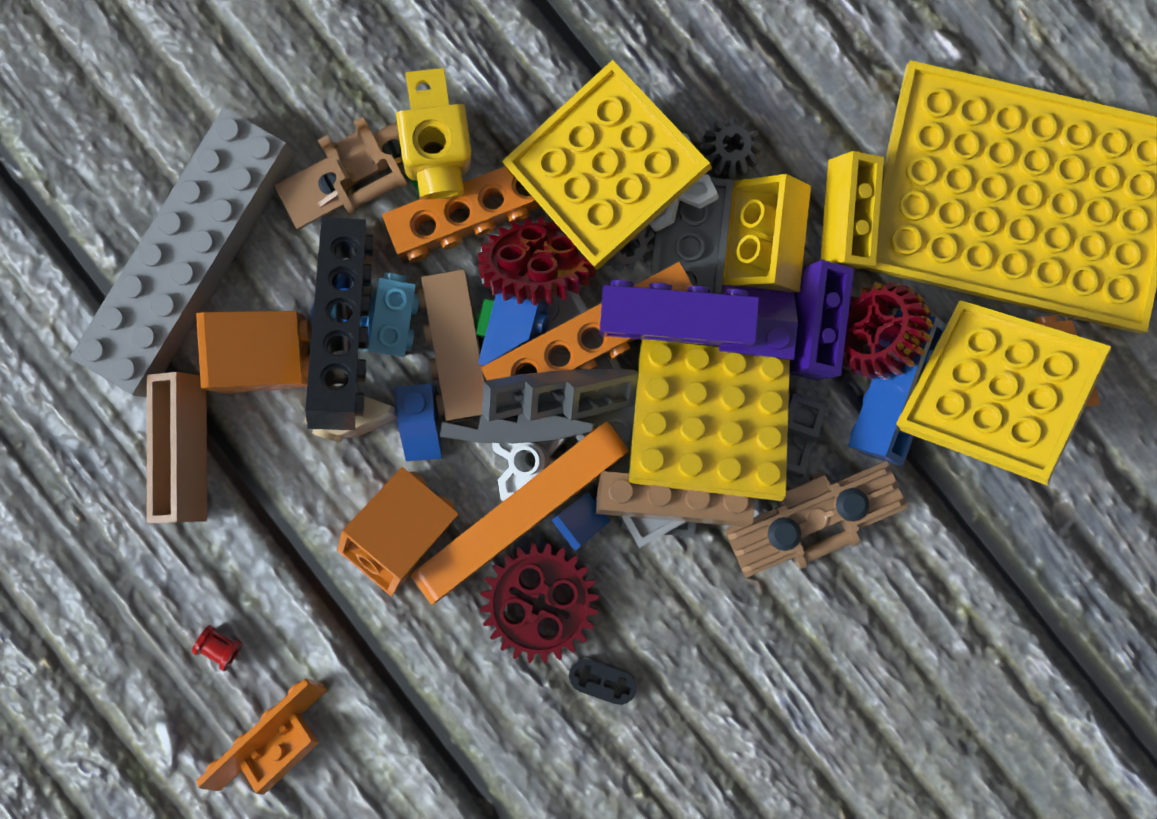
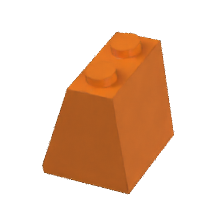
M298 311L196 313L202 389L222 394L307 387L310 359L307 342H311L312 328L310 321L306 320L303 314Z
M401 467L342 530L337 551L391 597L452 526L458 516V513L454 510L453 503L448 498L440 494L437 496L426 487V481L414 471L408 472L404 467Z

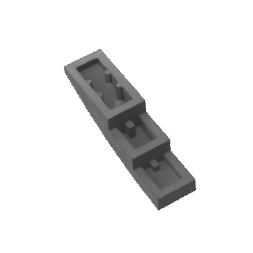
M618 369L558 370L487 380L483 382L482 415L489 422L523 414L529 421L563 413L572 421L633 406L638 373L635 370Z
M519 414L517 421L502 418L489 422L481 415L479 428L456 422H442L440 437L478 443L517 444L559 440L591 433L599 424L579 419L570 421L567 417L560 415L529 421L523 414Z

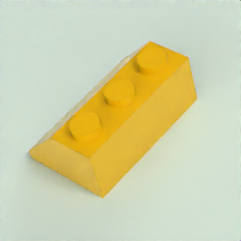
M788 174L734 181L722 285L783 292H800L811 185Z

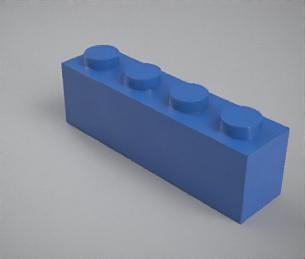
M897 310L895 316L902 317V311ZM936 316L928 317L934 325L933 328L926 332L930 335L932 341L922 344L921 348L924 349L925 355L917 354L913 358L915 367L906 364L903 366V376L892 372L889 380L881 379L880 377L876 380L872 379L869 389L864 394L863 406L858 420L851 430V439L848 444L850 448L871 458L888 461L900 466L904 465L914 435L900 431L896 423L947 326Z

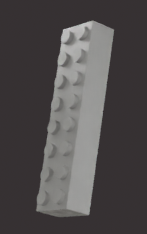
M223 107L69 358L131 395L147 398V375L165 373L196 322V313H200L204 309L276 190L274 185L282 181L297 155L287 143Z

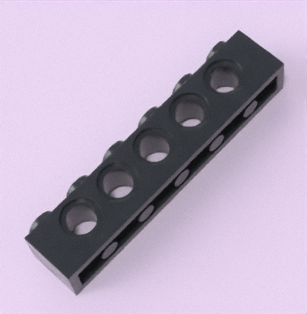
M321 217L305 406L308 429L355 430L356 416H364V393H358V382H366V359H360V349L368 348V326H362V317H369L370 295L363 294L364 286H371L372 264H365L366 256H373V234H366V219ZM339 319L348 320L345 322H337V320ZM336 351H344V352H346V353L343 354V355H335V354H332V353H334V352H336ZM334 384L344 385V387L340 389L330 388V386Z

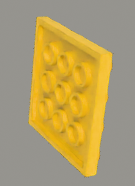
M613 60L502 161L596 270L601 268L712 168L710 162Z
M959 300L896 425L900 428V431L1048 486L1110 355L1111 346Z
M642 339L628 482L640 485H656L674 489L783 501L786 496L790 360L719 352V347Z

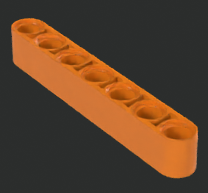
M608 421L603 423L415 570L410 577L431 605L435 604L600 476L602 471H607L630 452V449Z

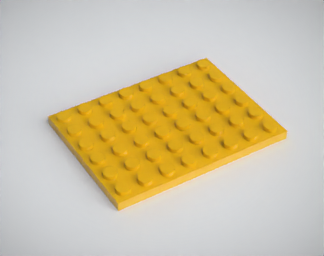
M910 60L905 68L883 167L876 266L863 269L1137 334L1147 333L1157 288V117Z

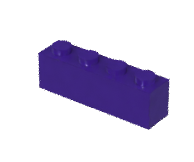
M612 280L611 285H603L599 336L750 348L756 343L759 297H749V291L741 289H728L724 295L710 293V288L703 286H689L686 292L672 290V285L665 283H651L648 289L636 288L632 281Z

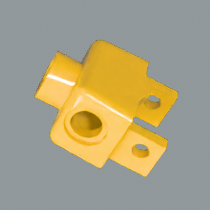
M444 68L405 72L411 110L397 112L396 120L406 176L411 180L418 181L421 199L437 200L462 195L465 193L462 175L469 171L471 163V144L465 105H449ZM422 83L429 85L431 88L416 91L417 86ZM431 144L443 148V150L436 154H428L423 151L426 146Z

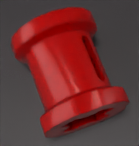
M208 625L196 640L192 653L198 656L202 654L219 664V669L225 672L238 656L243 642L240 640L232 641L216 632V627Z

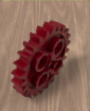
M540 217L537 223H532L530 219L526 218L524 225L521 226L511 222L512 229L510 230L498 228L499 236L489 235V243H482V252L478 253L480 278H483L484 286L491 287L493 295L503 292V300L505 301L516 296L517 304L519 305L526 299H531L533 306H536L539 299L545 298L548 304H552L554 296L567 300L568 291L579 294L580 285L589 286L590 277L596 276L595 267L553 220L550 223H545L543 217Z
M533 542L528 554H526L521 546H518L517 558L514 559L510 554L505 553L503 557L507 565L504 567L494 563L492 567L498 576H486L484 579L492 586V589L480 592L482 597L489 599V603L482 605L480 611L489 612L491 615L483 622V626H495L496 629L491 634L490 639L493 640L502 636L504 641L500 650L504 651L510 645L515 647L514 659H517L521 652L524 651L527 652L528 663L533 661L535 654H540L543 663L546 664L548 654L551 652L555 654L558 660H562L561 648L566 647L570 652L574 653L575 645L573 640L576 638L584 643L587 640L585 634L581 631L582 628L594 629V624L587 619V616L597 615L599 612L597 608L589 605V602L599 599L597 593L588 592V589L596 583L595 579H583L589 568L587 565L578 569L575 567L578 559L577 555L572 556L568 561L564 559V547L555 555L552 554L551 543H547L544 552H539L536 542ZM533 568L539 572L541 581L537 586L530 588L523 585L520 575L524 569ZM562 583L569 584L574 590V597L564 603L559 602L553 594L554 588ZM515 587L533 598H537L542 593L546 595L545 602L547 604L568 611L570 616L565 618L547 607H541L540 611H536L533 609V601L510 593L509 589ZM512 602L520 603L525 609V617L519 621L509 619L505 612L506 606ZM549 617L556 620L559 624L558 632L552 636L542 634L538 627L542 619Z

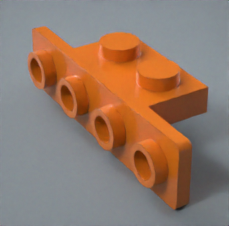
M308 678L294 684L289 689L286 697L276 706L265 711L260 721L253 728L240 735L234 741L233 746L221 758L214 760L207 766L206 772L196 780L200 789L220 791L243 771L255 793L265 795L319 744L301 715L327 691L325 686Z

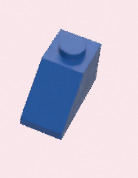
M503 293L496 294L478 364L485 366L546 333L550 321V314L547 313L548 305L538 303L536 306H533L532 301L527 299L519 305L517 304L516 296L505 301L503 300Z
M433 384L395 387L397 425L406 462L443 459L440 418L436 403L438 392L437 387Z
M586 492L552 519L574 550L581 547L610 522L606 515L596 514L597 494L591 497Z

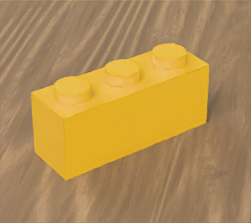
M851 151L828 160L820 260L851 267L854 270L876 266L884 157Z

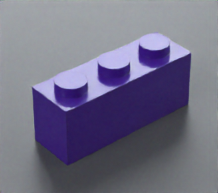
M820 260L802 268L800 292H796L795 300L798 326L794 360L789 364L790 375L816 381L841 376L854 268L825 260Z

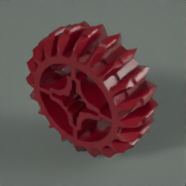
M888 281L886 285L875 282L872 291L869 288L862 287V293L859 298L850 297L852 304L849 306L843 364L851 368V371L855 374L865 376L871 380H876L878 377L889 380L892 372L903 376V366L907 364L908 366L915 367L913 358L917 354L925 355L924 349L921 348L922 344L932 341L930 335L926 333L934 327L932 321L928 318L932 313L929 307L925 305L924 299L906 285H898L895 282ZM893 308H901L903 316H894ZM868 343V346L871 347V354L864 353L863 344Z

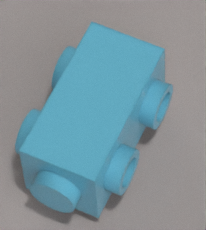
M384 273V279H373L370 313L366 325L368 326V348L363 349V351L405 357V351L411 350L414 330L409 329L411 314L416 315L419 300L418 294L414 293L416 284L405 283L406 276Z

